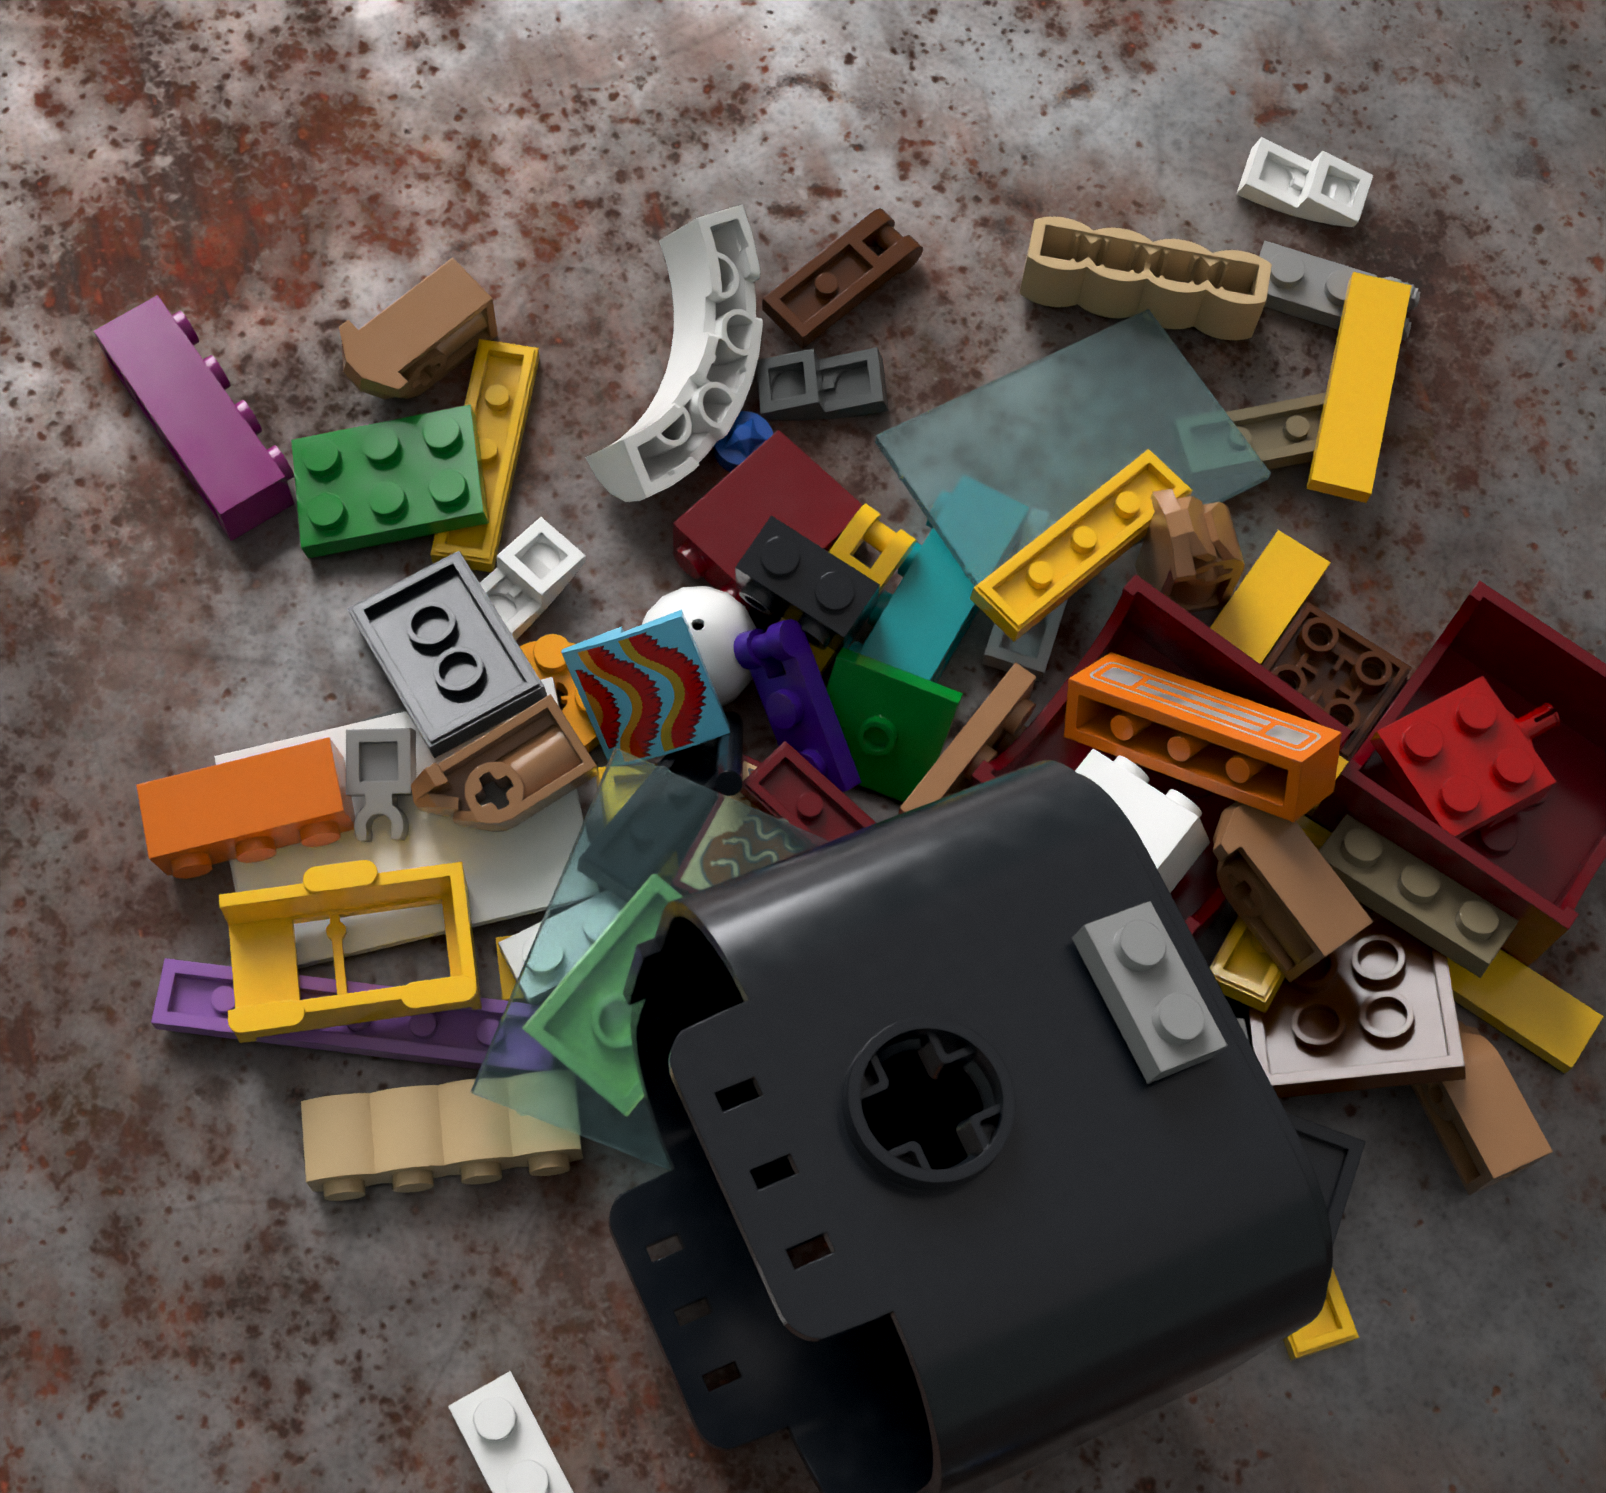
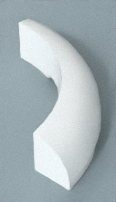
M743 205L698 217L659 240L668 268L674 306V331L666 373L656 396L638 422L626 434L608 447L585 457L596 479L610 494L625 502L641 501L671 487L693 472L716 442L728 434L750 390L760 352L763 320L756 317L754 282L760 278V267L752 231Z

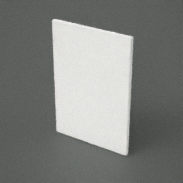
M553 677L541 679L547 696L551 694L559 706ZM407 711L214 757L215 763L218 765L330 737L343 755L346 767V730L412 728L416 730L417 778L428 766L435 762L437 764L509 719L436 758L432 756ZM493 781L483 787L486 799L480 803L481 806L492 802L500 810L509 804L506 792L512 788L511 785L500 789ZM577 789L516 827L506 831H486L455 824L453 817L419 811L413 801V795L398 796V807L406 814L409 822V832L405 841L391 839V821L387 816L383 815L376 818L372 824V842L358 841L355 831L350 830L340 833L341 838L328 845L306 847L301 843L277 848V854L267 860L252 863L239 862L237 859L232 860L237 892L303 883V875L309 868L336 863L369 860L375 864L378 873L462 862L468 887L472 927L582 902L599 893L598 884L576 870L578 857L591 843L588 841ZM365 796L352 797L355 817L360 809L365 806ZM442 904L340 918L341 923L345 925L347 930L346 937L343 939L344 958L446 934ZM330 919L294 924L298 969L334 960L332 941L326 934V928L330 924Z

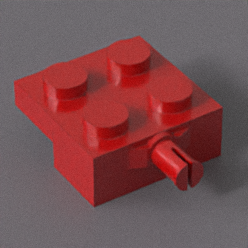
M1481 676L1376 731L1370 742L1415 809L1454 837L1460 839L1485 825L1487 828H1490L1540 801L1553 787L1556 780L1534 750L1532 739L1559 727L1560 717L1557 712L1548 716L1554 707L1545 702L1533 711L1516 718L1504 707L1484 676Z

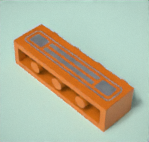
M1110 652L1068 679L1064 737L1114 756H1123L1138 765L1291 822L1297 821L1334 792L1342 736L1340 731Z

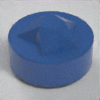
M740 411L728 434L713 446L715 459L722 468L731 472L773 435L771 426L763 417L756 413Z

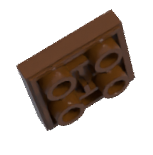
M1308 601L1304 603L1262 664L1267 670L1351 730L1339 756L1347 761L1352 759L1412 669L1411 666Z

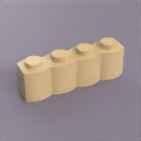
M1042 217L1034 220L1019 293L1030 301L1045 306L1068 307L1078 304L1088 312L1103 317L1127 318L1136 315L1146 323L1161 328L1185 329L1194 326L1199 331L1215 338L1244 340L1253 336L1266 303L1272 264L1260 256L1249 252L1224 250L1212 253L1201 245L1186 240L1163 239L1152 242L1144 235L1127 229L1102 228L1093 231L1090 227L1073 219Z
M570 1069L534 1071L508 1077L466 1079L440 1085L407 1086L372 1093L331 1095L301 1101L306 1183L313 1192L324 1191V1199L329 1201L361 1198L365 1196V1187L380 1183H392L394 1192L424 1191L434 1187V1178L447 1175H461V1183L463 1184L491 1183L502 1179L501 1170L514 1167H529V1174L532 1176H551L568 1172L570 1170L569 1162L583 1159L574 1073Z

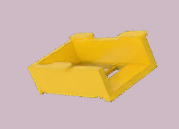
M369 860L336 863L309 868L304 873L303 883L219 895L220 909L229 925L235 1009L228 1010V1025L240 1043L257 1041V1037L469 1007L472 1010L482 1009L468 887L462 862L378 873L375 864ZM442 904L451 977L416 981L404 986L348 993L343 939L346 937L347 930L345 925L341 923V917ZM330 919V924L326 928V934L332 941L337 995L301 1000L294 924Z

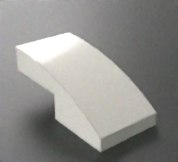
M1261 137L1251 149L1236 194L1257 204L1295 217L1331 225L1354 227L1359 222L1373 175L1325 151H1322L1313 161H1310Z
M542 517L536 520L497 555V568L484 578L480 585L515 640L535 622L562 592L585 563L586 555Z

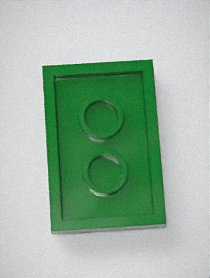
M471 404L291 440L300 544L307 558L489 523L477 419Z

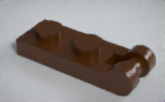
M876 209L763 297L762 311L803 349L897 273H905L914 266L922 255L923 247L912 236L906 235L903 237L894 229L895 220L883 209ZM878 245L884 252L877 256L869 246L875 247Z

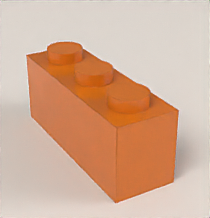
M330 737L136 785L149 859L167 876L173 875L175 878L199 877L212 871L213 864L233 859L243 863L267 860L277 854V848L301 843L306 847L328 845L341 838L340 833L354 830L356 817L352 797L346 795L344 757Z

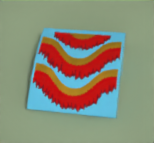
M682 609L630 630L623 631L621 626L562 649L563 658L609 766H621L652 759L730 733V725Z

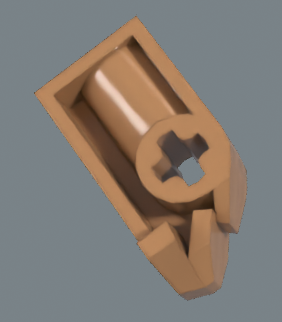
M453 257L359 330L349 320L339 326L344 375L359 391L385 400L393 397L409 399L421 395L477 351L479 339L491 341L498 336L493 298Z
M1173 489L1152 492L1151 500L1155 512L1135 563L1137 575L1189 613L1225 607L1245 566L1228 506L1221 502L1203 505L1201 500L1193 496L1176 498Z
M550 694L438 764L435 762L425 768L413 781L411 789L413 801L419 811L453 817L455 824L486 831H506L516 827L596 777L598 772L597 765ZM493 781L500 789L509 785L512 786L506 792L509 804L500 810L492 802L483 806L480 805L486 799L483 787Z
M1238 801L1222 811L1213 837V853L1219 860L1216 874L1221 890L1228 902L1289 982H1292L1373 922L1296 821H1288Z
M1458 1021L1466 1079L1414 1084L1411 1087L1470 1196L1527 1170L1553 1151L1497 1049L1484 1036H1481L1476 1027L1466 1026L1462 1021Z

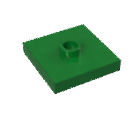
M842 647L836 657L826 689L861 779V783L858 785L904 802L941 756L963 693Z

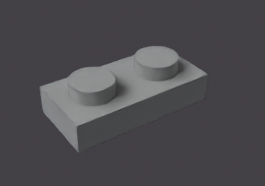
M1151 901L1085 924L1072 937L1147 1084L1214 1058L1228 1046Z

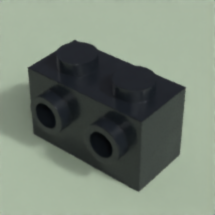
M772 515L735 567L736 588L740 590V596L748 604L764 614L771 615L775 612L786 620L793 619L802 626L801 629L805 632L808 642L822 650H825L828 646L839 654L842 647L848 648L877 605L880 584Z

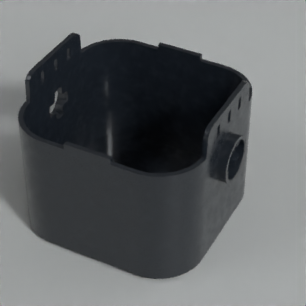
M1053 760L1033 763L673 900L665 906L662 912L655 938L637 944L623 995L628 1006L633 1004L630 1020L631 1039L642 1090L658 1138L672 1170L620 1194L615 1199L609 1213V1230L692 1423L700 1438L709 1446L722 1451H730L787 1428L807 1471L820 1493H980L1214 1382L1308 1325L1321 1312L1332 1271L1333 1244L1326 1204L1308 1154L1137 831L1118 804L1106 791L1091 779L1075 772L1068 766ZM1151 901L1228 1046L1214 1058L1147 1084L1072 937L1085 924ZM677 1236L683 1249L652 1262L646 1248ZM824 1236L831 1254L794 1269L787 1251ZM705 1299L711 1313L680 1326L674 1312ZM734 1364L740 1378L709 1392L703 1377Z

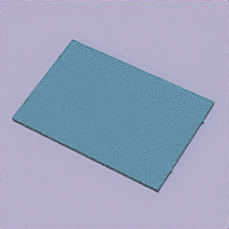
M1149 309L877 434L875 438L876 445L898 475L899 480L903 482L974 587L1147 449L1193 490L1190 496L1201 500L1203 505L1215 502L1222 503L1268 480L1271 474ZM1144 536L1141 540H1139L1136 544H1134L1133 546H1135V545H1137V544L1143 542L1145 536Z
M614 748L473 1084L471 1093L516 1110L520 1116L529 1115L637 1157L644 1164L652 1163L671 1171L672 1169L654 1127L637 1071L630 1027L633 1004L628 1006L623 995L636 946L655 938L662 912L669 902L826 843L828 840L791 825L785 818H775L672 773L666 766L658 767Z

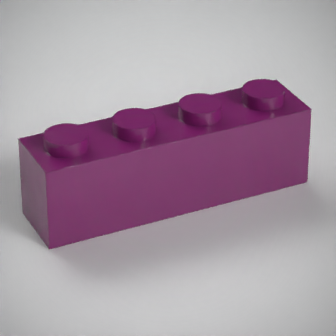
M156 295L93 331L107 363L230 541L294 505L287 481L295 476L289 463L276 445L266 450L257 434L262 432V428L256 416L244 400L234 404L225 390L231 387L226 374L213 355L202 359L194 345L199 343L198 336L182 311L171 315L162 300Z

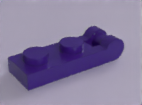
M788 619L771 624L767 632L757 628L740 633L734 641L733 650L735 657L743 668L751 672L778 745L780 746L786 741L842 792L848 791L861 783L805 632L801 629L802 626L797 621Z

